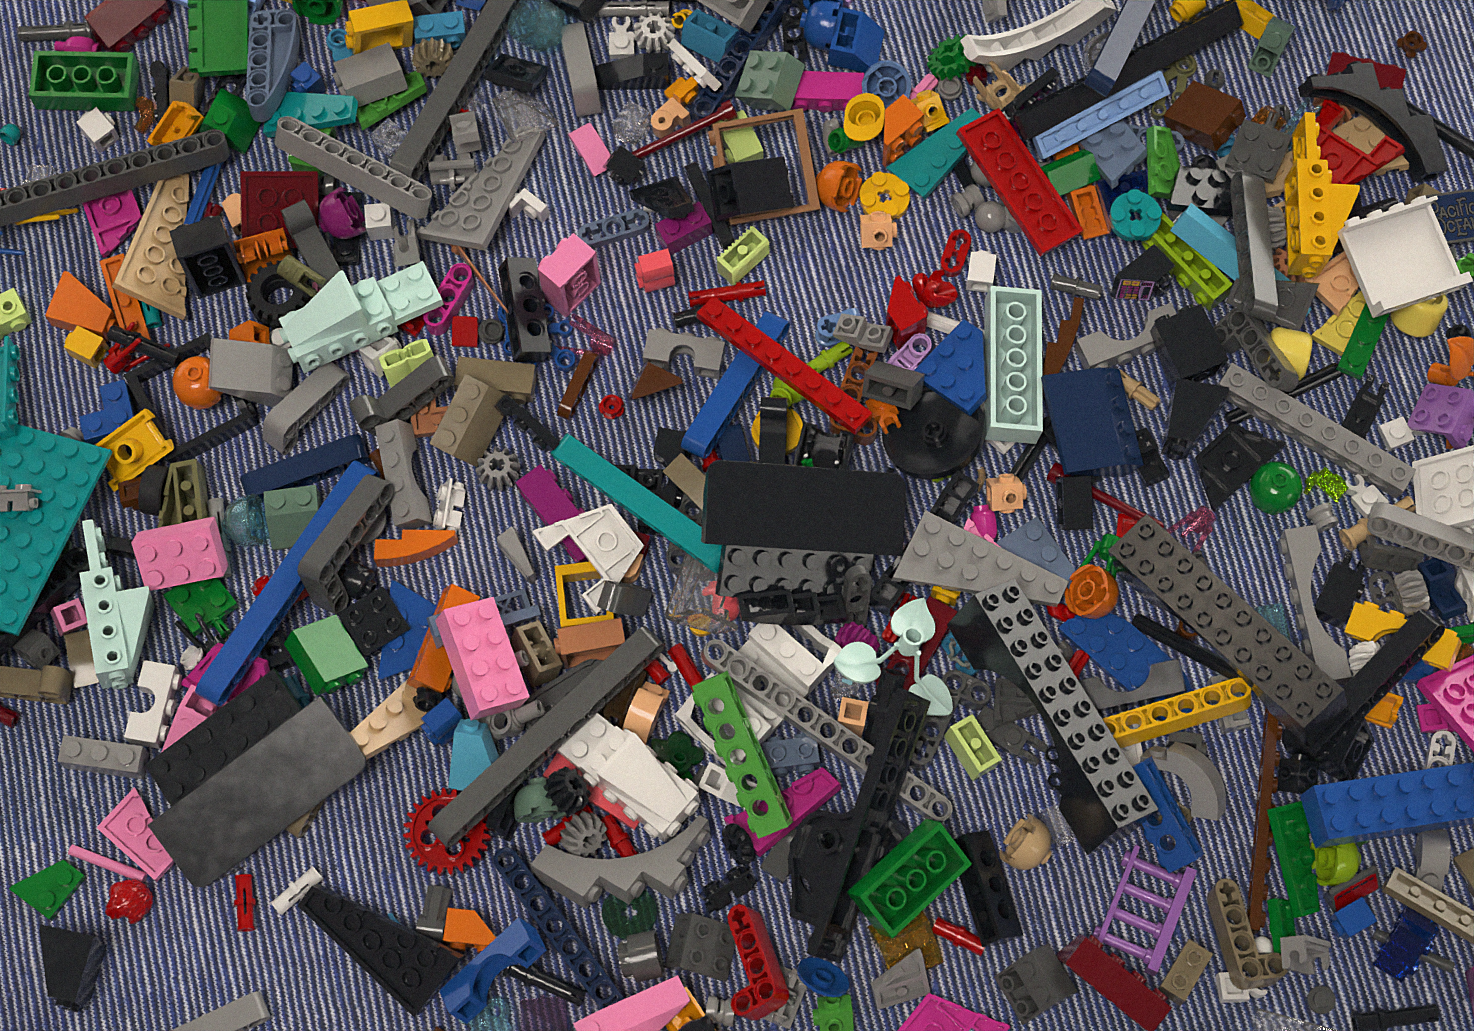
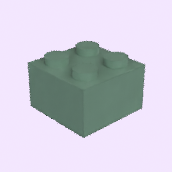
M750 50L735 97L752 109L789 111L805 64L788 52Z

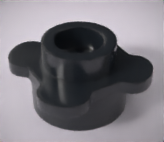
M418 687L416 690L417 696L413 697L415 707L426 713L435 707L438 701L442 700L440 693L424 687Z

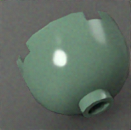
M544 777L530 779V784L522 787L516 794L514 813L515 820H518L519 823L544 822V818L552 817L555 820L567 816L565 812L559 813L556 805L551 806L552 800L545 797L548 792L543 788L546 784V778Z

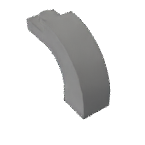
M1175 742L1168 750L1161 746H1153L1140 756V762L1152 756L1159 770L1174 773L1187 784L1191 793L1192 817L1218 821L1226 812V792L1221 775L1214 764L1197 749Z

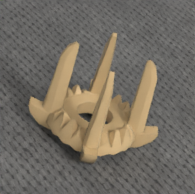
M990 61L989 64L998 79L996 81L992 80V85L988 84L985 87L977 76H974L973 83L980 93L977 94L976 99L986 102L991 109L1000 108L1001 110L1013 101L1015 96L1026 88V85L1020 87L1011 75L1007 73L1006 69L1001 70L995 62ZM1007 88L1005 95L1002 97L996 96L1000 89Z

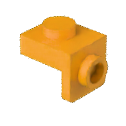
M692 76L688 80L679 77L664 91V95L668 99L673 97L685 107L687 104L690 105L698 96V82Z

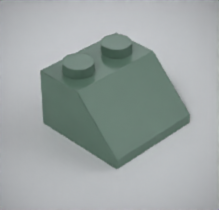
M316 485L263 492L265 517L273 551L291 549L321 507V494Z

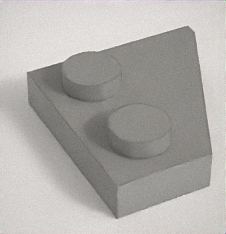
M920 949L913 951L871 982L874 1001L878 1010L930 993L924 959Z

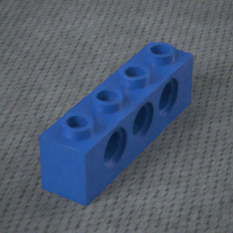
M1152 756L1133 765L1132 768L1144 787L1147 788L1149 795L1159 809L1158 812L1162 815V821H1158L1152 815L1142 823L1144 835L1148 842L1152 843L1155 847L1159 863L1162 867L1166 868L1168 873H1171L1196 861L1205 853ZM1167 835H1171L1175 839V846L1168 843Z

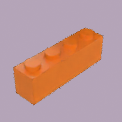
M450 584L443 589L433 615L440 614L444 609L479 601L480 596ZM428 627L406 684L416 689L418 687L430 688L441 694L446 692L451 685L452 677L449 676L452 666L445 647L436 648L430 628Z

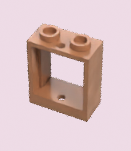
M621 618L557 629L558 638H554L556 654L564 662L565 669L573 668L589 659L604 661L625 642Z

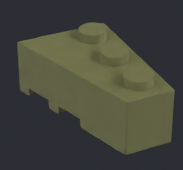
M197 459L170 463L163 493L165 497L162 511H159L158 528L209 518L204 467Z

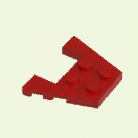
M1325 99L1323 101L1320 115L1315 120L1316 123H1319V135L1316 141L1317 146H1320L1321 149L1319 160H1328V170L1332 171L1331 184L1354 185L1405 152L1404 146L1385 135L1369 154L1364 153L1331 131L1345 115V110L1331 100Z

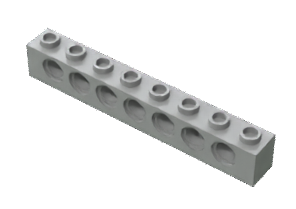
M1234 363L1230 364L1218 386L1229 387L1225 400L1352 474L1361 475L1364 481L1371 485L1373 484L1395 499L1404 492L1416 471L1415 468L1279 389L1270 386L1265 381Z

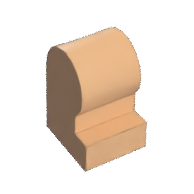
M673 97L663 104L651 117L652 130L658 138L672 133L678 124L685 127L691 123L690 113Z

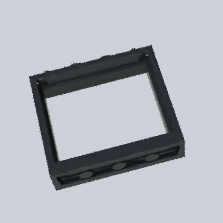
M207 332L173 350L183 353L182 361L206 350L210 353L211 338ZM154 359L124 374V377L141 410L148 409L156 416L152 421L164 439L168 440L169 437L141 383L172 368V366ZM233 396L242 414L174 448L165 455L169 463L191 460L257 426L253 419V416L257 414L251 402L245 404L243 398Z

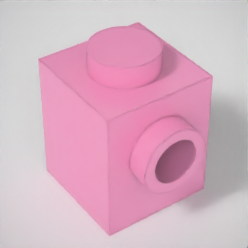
M79 598L56 606L50 612L60 637L82 629L88 624L85 605L80 603Z

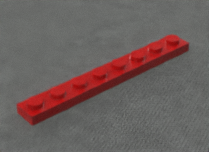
M713 296L697 311V319L854 435L872 419V412L716 297Z

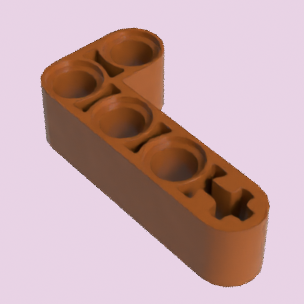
M856 346L840 389L849 396L855 397L856 401L862 404L864 396H862L864 378L856 380L852 375L855 373L864 375L874 362L878 360V352ZM866 351L870 353H868L866 363H864L862 358ZM873 417L864 426L869 427L872 432L863 434L859 431L855 435L854 443L867 446L876 440L878 425ZM829 418V429L832 434H839L840 430L850 432L845 427L837 425L833 418Z

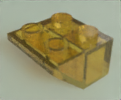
M923 911L893 939L879 934L872 924L867 926L886 971L916 949L921 950L926 970L944 962L929 920Z

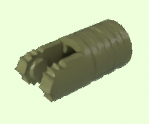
M287 255L277 268L278 275L312 298L318 292L306 284L308 279L311 278L314 282L322 285L326 281L324 277L291 255Z

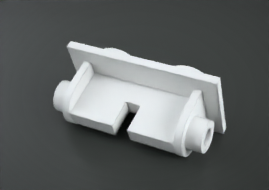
M450 478L439 487L437 500H440L439 510L437 509L434 514L433 525H436V530H455L457 533L460 530L462 512L453 510V507L463 508L466 489H464V484L456 482L452 485L453 478Z

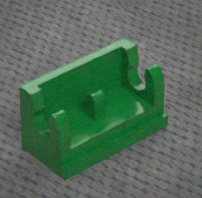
M1086 149L1040 167L1060 196L1101 179L1094 155Z

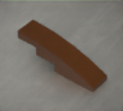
M1074 297L1070 320L1061 319L1057 343L1047 342L1042 376L1062 372L1078 331L1084 298ZM1042 385V399H1045L1046 397Z

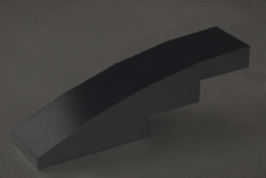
M791 589L737 595L741 621L776 625L846 623L847 617L842 594L817 597L816 592L792 594Z

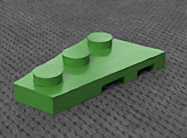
M416 70L404 75L408 89L357 107L356 115L362 130L426 93L427 88L421 73H417Z

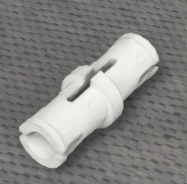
M311 866L295 882L291 881L288 884L289 887L270 903L282 916L299 899H303L311 886L322 881L323 877Z

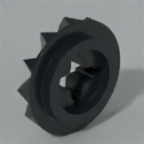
M735 823L725 826V829L722 830V842L725 844V850L729 852L730 858L734 859L738 865L743 864L745 866L751 863L754 859V847L748 833Z

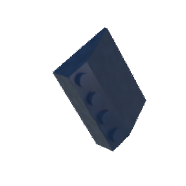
M1099 367L1043 375L1041 377L1064 475L1124 477L1143 466L1120 369Z

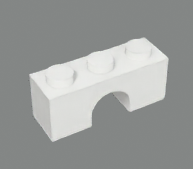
M143 661L137 686L143 693L155 695V703L147 712H130L124 738L130 744L161 749L163 742L166 741L169 733V726H167L169 716H173L176 708L175 692L180 690L182 675H180V671L175 665Z

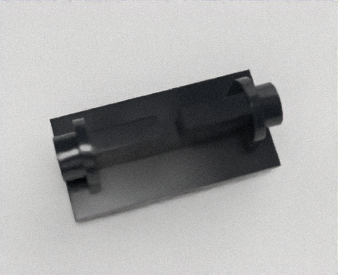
M736 866L727 871L725 874L727 877L719 882L715 880L706 884L702 888L703 892L698 894V896L704 902L708 900L705 903L707 910L710 913L713 911L717 913L732 903L727 894L730 891L738 899L753 890L752 886L757 883L752 875L746 876L751 871L745 866L741 868Z

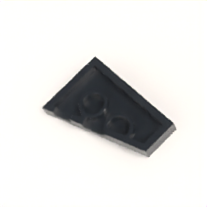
M677 176L629 191L632 201L669 219H680L694 211L692 201Z

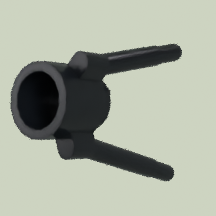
M196 613L195 618L208 639L205 642V648L185 626L176 621L175 625L197 648L201 647L203 649L204 657L217 643L225 644L229 639L227 634L225 638H220L219 635L213 637L201 615Z

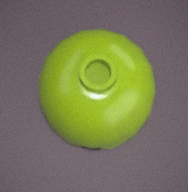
M1313 840L1311 842L1310 849L1315 851V861H1313L1312 870L1316 869L1317 883L1319 885L1337 886L1349 881L1356 875L1361 864V854L1355 843L1315 849Z

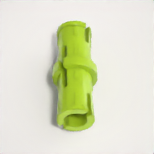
M841 341L827 351L823 349L819 352V356L806 364L816 372L821 373L827 368L832 369L835 367V363L852 354L853 350L849 348L850 345Z

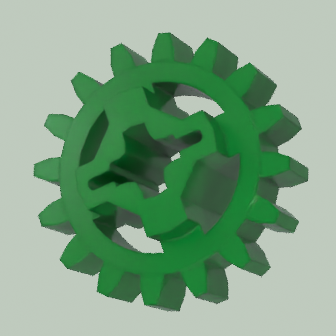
M956 34L954 39L947 37L945 41L938 42V48L931 49L933 55L927 56L929 61L927 66L936 78L939 77L940 81H943L946 77L951 81L955 75L960 78L961 74L970 72V66L977 65L976 62L967 59L963 52L964 47L960 40L967 34H964L962 37Z

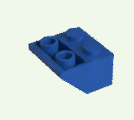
M839 7L827 64L865 73L872 64L879 60L885 30L864 12Z

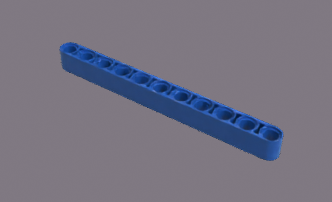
M354 460L349 465L199 680L195 689L197 695L219 707L228 700L304 590L305 586L297 572L302 557L362 478L367 474L379 478V472L357 460Z

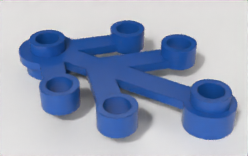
M544 304V311H551V314L548 315V321H551L555 316L554 308L549 304ZM500 306L497 312L498 318L501 323L505 324L503 349L507 356L512 357V352L507 350L510 340L505 310ZM562 320L559 323H548L547 331L548 334H559L561 337L567 338L572 335L573 327L570 321ZM563 326L570 328L567 332L560 330ZM552 343V350L549 355L555 359L556 367L562 372L571 371L576 365L574 353L569 349L560 350ZM565 359L570 361V364L567 366L561 364Z

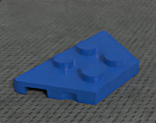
M391 580L389 596L410 627V630L382 646L378 680L382 682L388 680L387 678L402 672L405 674L412 670L429 627L426 618L433 616L437 607Z

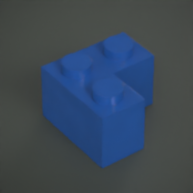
M125 380L99 386L104 410L79 416L86 443L97 444L137 414L132 391Z

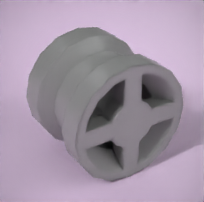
M1329 502L1320 504L1306 513L1307 518L1316 525L1318 533L1327 531L1339 523L1338 518L1333 516L1331 512L1332 506Z

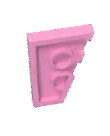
M134 787L96 828L158 882L175 862L147 826L153 821V818L139 792Z

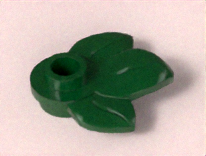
M682 731L672 732L668 737V741L653 738L651 742V748L658 755L657 758L664 761V763H670L678 771L677 776L684 775L692 765L701 763L704 757L703 749L692 746L691 739Z

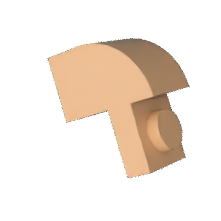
M646 681L643 687L637 690L632 700L622 731L626 728L630 732H634L646 745L655 730L659 713L666 704L670 691Z

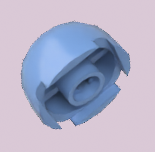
M880 60L872 64L865 72L862 80V94L871 93L880 97L885 109L903 94L909 99L912 89L911 77L907 69L900 63L892 60Z

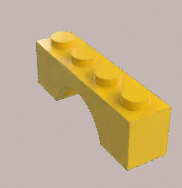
M1364 601L1363 604L1355 602L1344 632L1350 638L1362 642L1373 641L1375 643L1385 635L1396 633L1408 620L1404 619V614L1394 610H1390L1389 613L1380 611V606L1374 603ZM1445 628L1443 636L1422 657L1424 664L1451 673L1462 644L1460 638L1456 637L1457 633Z

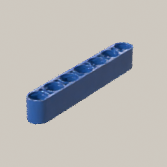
M766 311L755 327L781 345L788 333L790 321ZM739 350L685 433L681 442V448L702 459H706L765 368Z

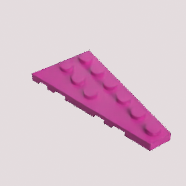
M1474 655L1455 663L1451 673L1439 670L1420 679L1416 686L1474 752Z

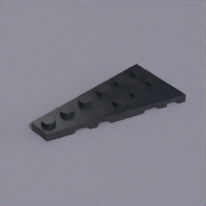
M319 884L311 886L297 905L413 1017L420 1015L464 956Z

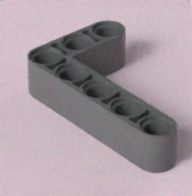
M371 474L365 475L302 557L297 572L314 605L336 615L347 607L349 596L337 571L391 500L394 493V485Z

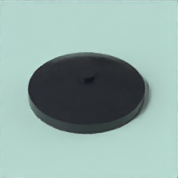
M923 386L922 397L911 410L896 406L899 412L897 416L901 427L897 428L896 424L891 423L887 426L888 434H884L882 431L883 446L892 464L908 476L931 480L944 478L956 473L957 470H962L977 456L985 440L986 420L980 406L969 416L928 387Z

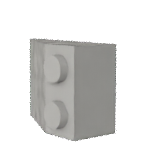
M213 338L211 339L208 388L274 407L292 392L293 361L288 350L279 346Z

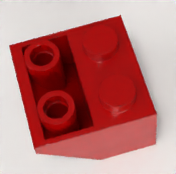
M899 275L894 280L887 309L886 326L892 327L893 335L891 340L897 349L900 350L913 335L918 333L925 334L928 311L921 301L918 302L914 297V290L908 281L904 282Z

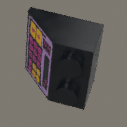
M1154 244L1116 274L1110 295L1113 299L1151 301L1156 296L1160 298L1170 289L1169 283L1173 279L1172 275L1175 265Z

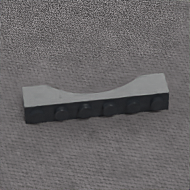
M957 470L943 489L930 513L955 525L976 496L979 484ZM908 544L903 549V555L907 549ZM898 556L870 593L869 605L888 618L914 583L902 580L901 582L891 581L903 556Z

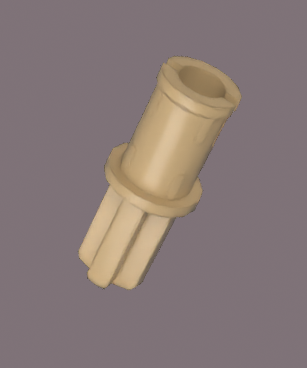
M1120 369L1125 393L1128 394V398H1134L1149 410H1154L1158 406L1160 398L1143 387L1141 381L1137 382Z

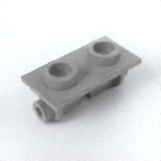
M17 484L15 489L7 490L5 485H0V512H10V502H12L13 511H33L34 508L38 507V499L34 498V494L42 493V491L32 489L31 484Z

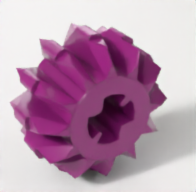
M855 622L845 623L836 633L837 635L834 640L842 649L850 643L863 642L871 646L877 654L880 647L877 636L873 635L870 629L864 628L863 624L858 626Z

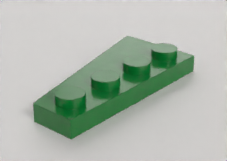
M1302 800L1267 809L1293 917H1303L1319 912L1317 876L1312 873L1315 851L1310 849L1309 834L1311 832Z

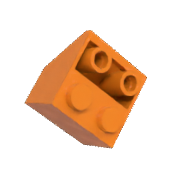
M904 94L885 109L882 165L885 168L902 157L908 148L916 147L923 138L924 113Z

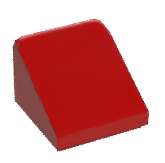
M452 317V347L478 348V327L480 325L478 317Z

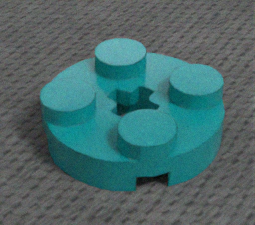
M1132 189L1128 193L1120 195L1113 202L1109 215L1111 228L1119 238L1125 241L1148 240L1155 235L1160 226L1162 209L1153 197L1138 189ZM1130 213H1139L1142 220H1130Z

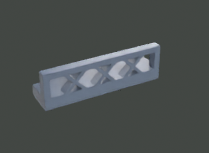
M525 588L494 597L497 608L500 609L499 614L504 628L533 620L541 615L538 604L530 606ZM519 596L523 609L513 611L507 608L511 598ZM440 614L426 618L437 649L444 647L435 621Z

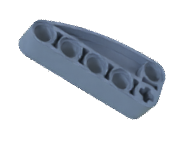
M293 10L257 11L251 15L249 20L246 101L251 117L257 122L267 121L273 116L292 80L290 73L295 70L301 37L296 13Z

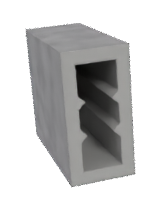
M389 42L333 62L336 73H333L332 76L340 95L354 96L358 100V107L408 89L402 68Z

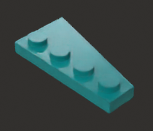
M286 92L273 116L264 122L263 134L267 138L275 137L277 122L281 117L285 116L293 117L315 129L355 123L358 100L354 96Z
M971 107L894 163L887 166V171L896 175L903 182H906L913 192L923 200H926L968 152L956 135L957 130L982 117V115Z

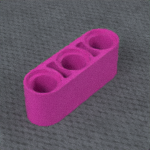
M457 263L453 265L437 289L442 300L448 296L455 297V299L451 302L443 301L444 305L423 314L426 328L432 335H442L449 329L452 324V317L458 314L474 287L472 270L467 264ZM459 276H467V279L464 281L456 280ZM435 317L442 318L438 323H431V320Z

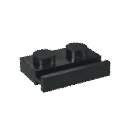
M522 783L489 812L485 825L494 834L500 836L499 838L508 842L511 841L519 824L518 820H515L514 800L517 792L524 787Z

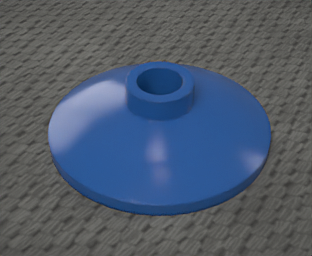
M813 957L805 958L797 966V974L800 980L817 994L828 997H841L849 989V980L844 972L826 960Z

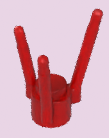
M131 322L125 330L131 332L135 322ZM137 338L126 349L120 348L121 344L115 343L108 350L109 355L103 361L112 373L119 374L122 370L128 372L132 367L151 357L144 354L130 362L131 356L129 353L141 343V339ZM167 343V344L164 345V346L170 348V344H169V343Z

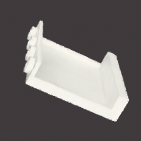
M1423 195L1413 199L1411 204L1404 205L1401 202L1388 208L1389 211L1383 213L1379 209L1367 214V218L1361 220L1359 216L1353 217L1345 221V226L1337 232L1373 318L1461 290L1473 282L1470 272L1460 274L1431 204L1438 200L1437 196L1426 199V196Z

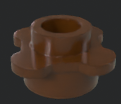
M1409 31L1405 34L1404 38H1399L1396 43L1399 48L1406 52L1405 55L1408 58H1414L1416 53L1424 51L1427 47V43L1422 35L1416 31Z

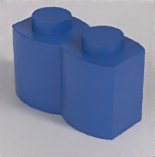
M445 697L421 717L423 724L420 727L424 731V735L434 746L439 744L441 747H444L454 738V731L463 717L448 698Z

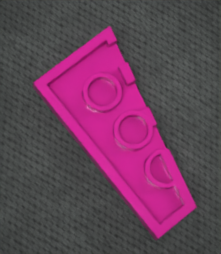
M823 767L792 782V786L781 791V794L793 822L788 827L759 839L757 834L752 833L748 826L747 818L749 816L746 809L735 816L731 814L723 819L726 825L735 823L748 833L753 843L754 852L760 857L798 826L807 815L816 811L842 788L840 783ZM762 801L758 809L762 812H768V804Z

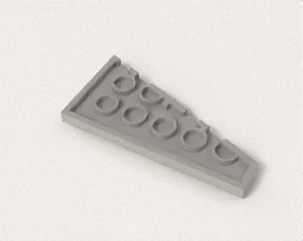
M521 125L501 145L502 150L494 158L489 157L484 162L485 167L478 174L475 172L449 198L450 203L441 212L437 210L431 216L432 221L425 228L421 226L416 231L418 238L486 251L546 136L544 129Z
M926 510L891 581L901 582L902 580L914 582L915 585L922 586L927 584L939 586L942 589L972 594L1015 579L1030 603L1057 607L1069 582Z

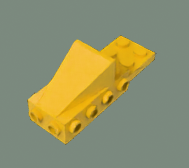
M1312 112L1304 113L1292 134L1293 166L1284 180L1288 275H1301L1304 278L1319 276L1332 257V252L1339 239L1337 232L1344 227V222L1347 220L1360 191V185L1331 184L1332 171L1328 170V160H1319L1321 149L1320 146H1317L1316 141L1319 135V123H1316L1315 113Z

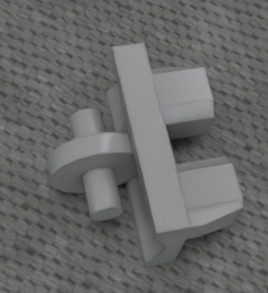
M469 152L457 155V160H448L444 154L434 155L433 161L428 162L431 185L450 184L451 191H456L457 183H465L476 172L474 159H471Z

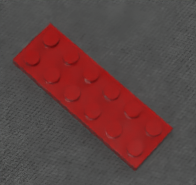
M1000 108L957 130L956 135L1040 257L1082 234L1083 228Z

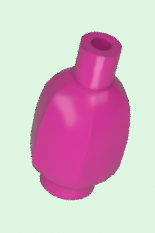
M70 37L65 42L56 41L54 49L55 51L101 52V45L91 38Z
M989 504L974 506V512L971 513L970 520L975 523L981 536L987 533L994 539L997 534L995 513L989 510Z

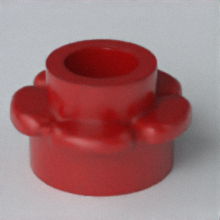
M607 395L599 404V411L607 419L620 417L624 412V402L616 395Z

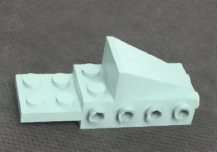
M423 261L379 281H376L373 276L361 280L353 286H350L342 270L303 308L291 311L279 318L283 328L278 331L284 344L288 342L291 344L292 348L287 350L293 363L299 362L303 372L306 373L398 332L397 325L444 305Z
M93 519L82 521L90 571L80 572L79 574L95 672L102 689L110 687L112 689H123L128 687V684L134 683V674L154 611V602L149 586L124 590L120 575H115L112 567H109L108 560L106 561V545L101 528L95 527Z

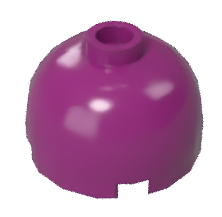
M338 187L324 197L320 203V219L318 222L325 233L329 232L338 239H351L366 231V227H362L361 224L365 221V217L352 195L347 197L343 193L346 191L343 187Z

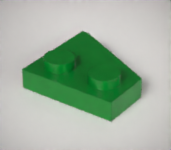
M61 860L12 885L9 890L52 921L83 883L86 876L65 860Z

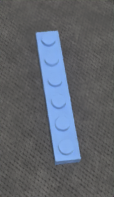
M1158 70L1047 131L1032 137L1039 158L1045 159L1169 95L1170 92L1162 71Z

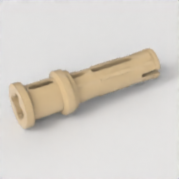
M1405 496L1402 500L1393 504L1410 512L1416 510V506L1411 507L1415 503L1409 496ZM1361 518L1351 528L1339 531V537L1349 551L1355 550L1358 544L1367 540L1366 535H1373L1368 531L1367 518Z

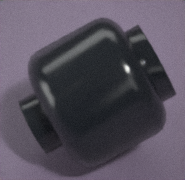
M355 561L350 562L348 565L343 564L337 573L348 596L356 600H360L374 592L377 586V582L374 581V571Z

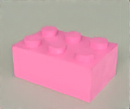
M574 233L568 239H562L557 245L556 251L551 256H545L538 266L544 299L566 318L601 283L596 251Z
M215 516L137 532L131 542L144 586H149L150 591L222 577L229 566Z

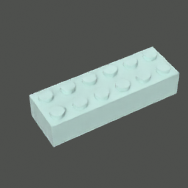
M990 286L984 300V356L986 358L985 378L987 399L984 401V417L986 420L985 440L1036 444L1043 431L1041 381L1042 290Z

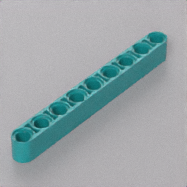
M568 433L560 440V444L550 452L551 456L563 466L712 572L718 574L722 545L701 542V526Z

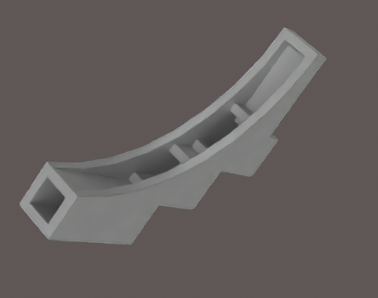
M699 815L683 832L669 842L648 852L624 858H584L565 853L547 844L530 864L535 879L585 909L592 902L594 903L599 899L602 889L630 904L635 897L638 898L642 894L645 884L672 900L677 893H681L688 883L686 867L692 863L695 853L700 846H705L710 839L709 821Z

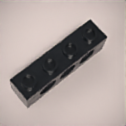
M507 257L499 266L498 271L504 306L509 312L508 314L505 312L513 362H543L552 350V340L548 337V316L544 312V293L540 288L536 258Z
M989 830L966 833L954 839L972 863L959 878L982 947L1005 944L1023 936Z

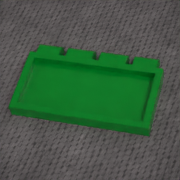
M188 0V7L190 8L188 9V29L191 30L188 32V51L191 52L188 54L189 72L198 73L200 77L247 74L249 39L248 0Z

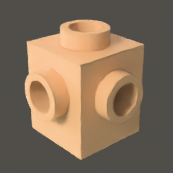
M875 211L869 215H860L861 247L874 250L892 247V238H897V224L892 222L891 215L883 211Z
M1004 473L1000 474L998 478L986 479V504H989L991 511L1013 513L1015 509L1023 508V500L1027 498V490L1025 484L1017 476Z

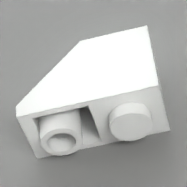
M709 762L698 787L741 807L736 797L738 791L734 782L731 783L727 778L725 767ZM746 778L748 785L752 787L757 786V783ZM757 800V807L759 806L761 800Z

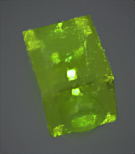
M1324 467L1319 473L1314 471L1305 480L1307 486L1303 493L1308 496L1318 486L1338 503L1349 487L1341 476L1333 474Z

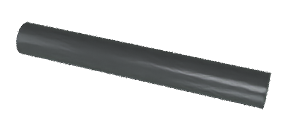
M1376 928L1372 936L1373 939L1449 973L1453 971L1455 963L1380 929Z

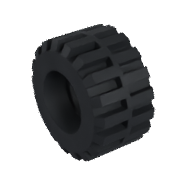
M277 261L275 265L272 262H268L265 268L258 267V273H252L249 277L251 282L246 284L248 291L245 292L247 303L255 319L261 322L262 325L271 326L272 330L283 328L279 318L291 311L303 308L312 299L311 296L277 274V268L281 261ZM289 288L293 290L290 299L282 304L275 305L267 302L269 295L276 289Z

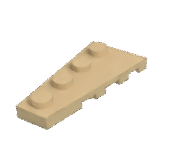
M407 680L350 732L365 754L366 760L384 751L395 741H402L409 737L410 733L419 728L421 729L420 726L423 724L421 717L426 712H422L415 707L413 697L417 696V689L407 685Z

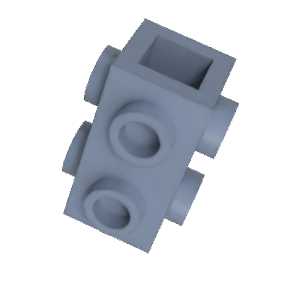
M804 733L794 735L793 739L783 740V737L778 736L768 738L767 742H762L763 753L774 777H784L788 775V772L799 771V774H808L815 771V768H819L820 760L817 742Z

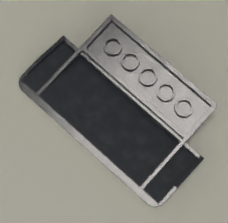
M716 460L712 462L707 468L705 478L701 542L722 545L715 594L718 596L737 597L740 594L791 589L792 594L816 592L817 597L843 595L845 574L851 567L863 565L868 569L871 576L874 554L903 556L906 496L904 479L896 473L731 460ZM855 596L850 600V602H857L862 598V596Z
M272 669L145 764V767L171 806V808L147 826L188 881L196 887H206L361 773L366 766V756L324 697H318L302 709L279 672Z

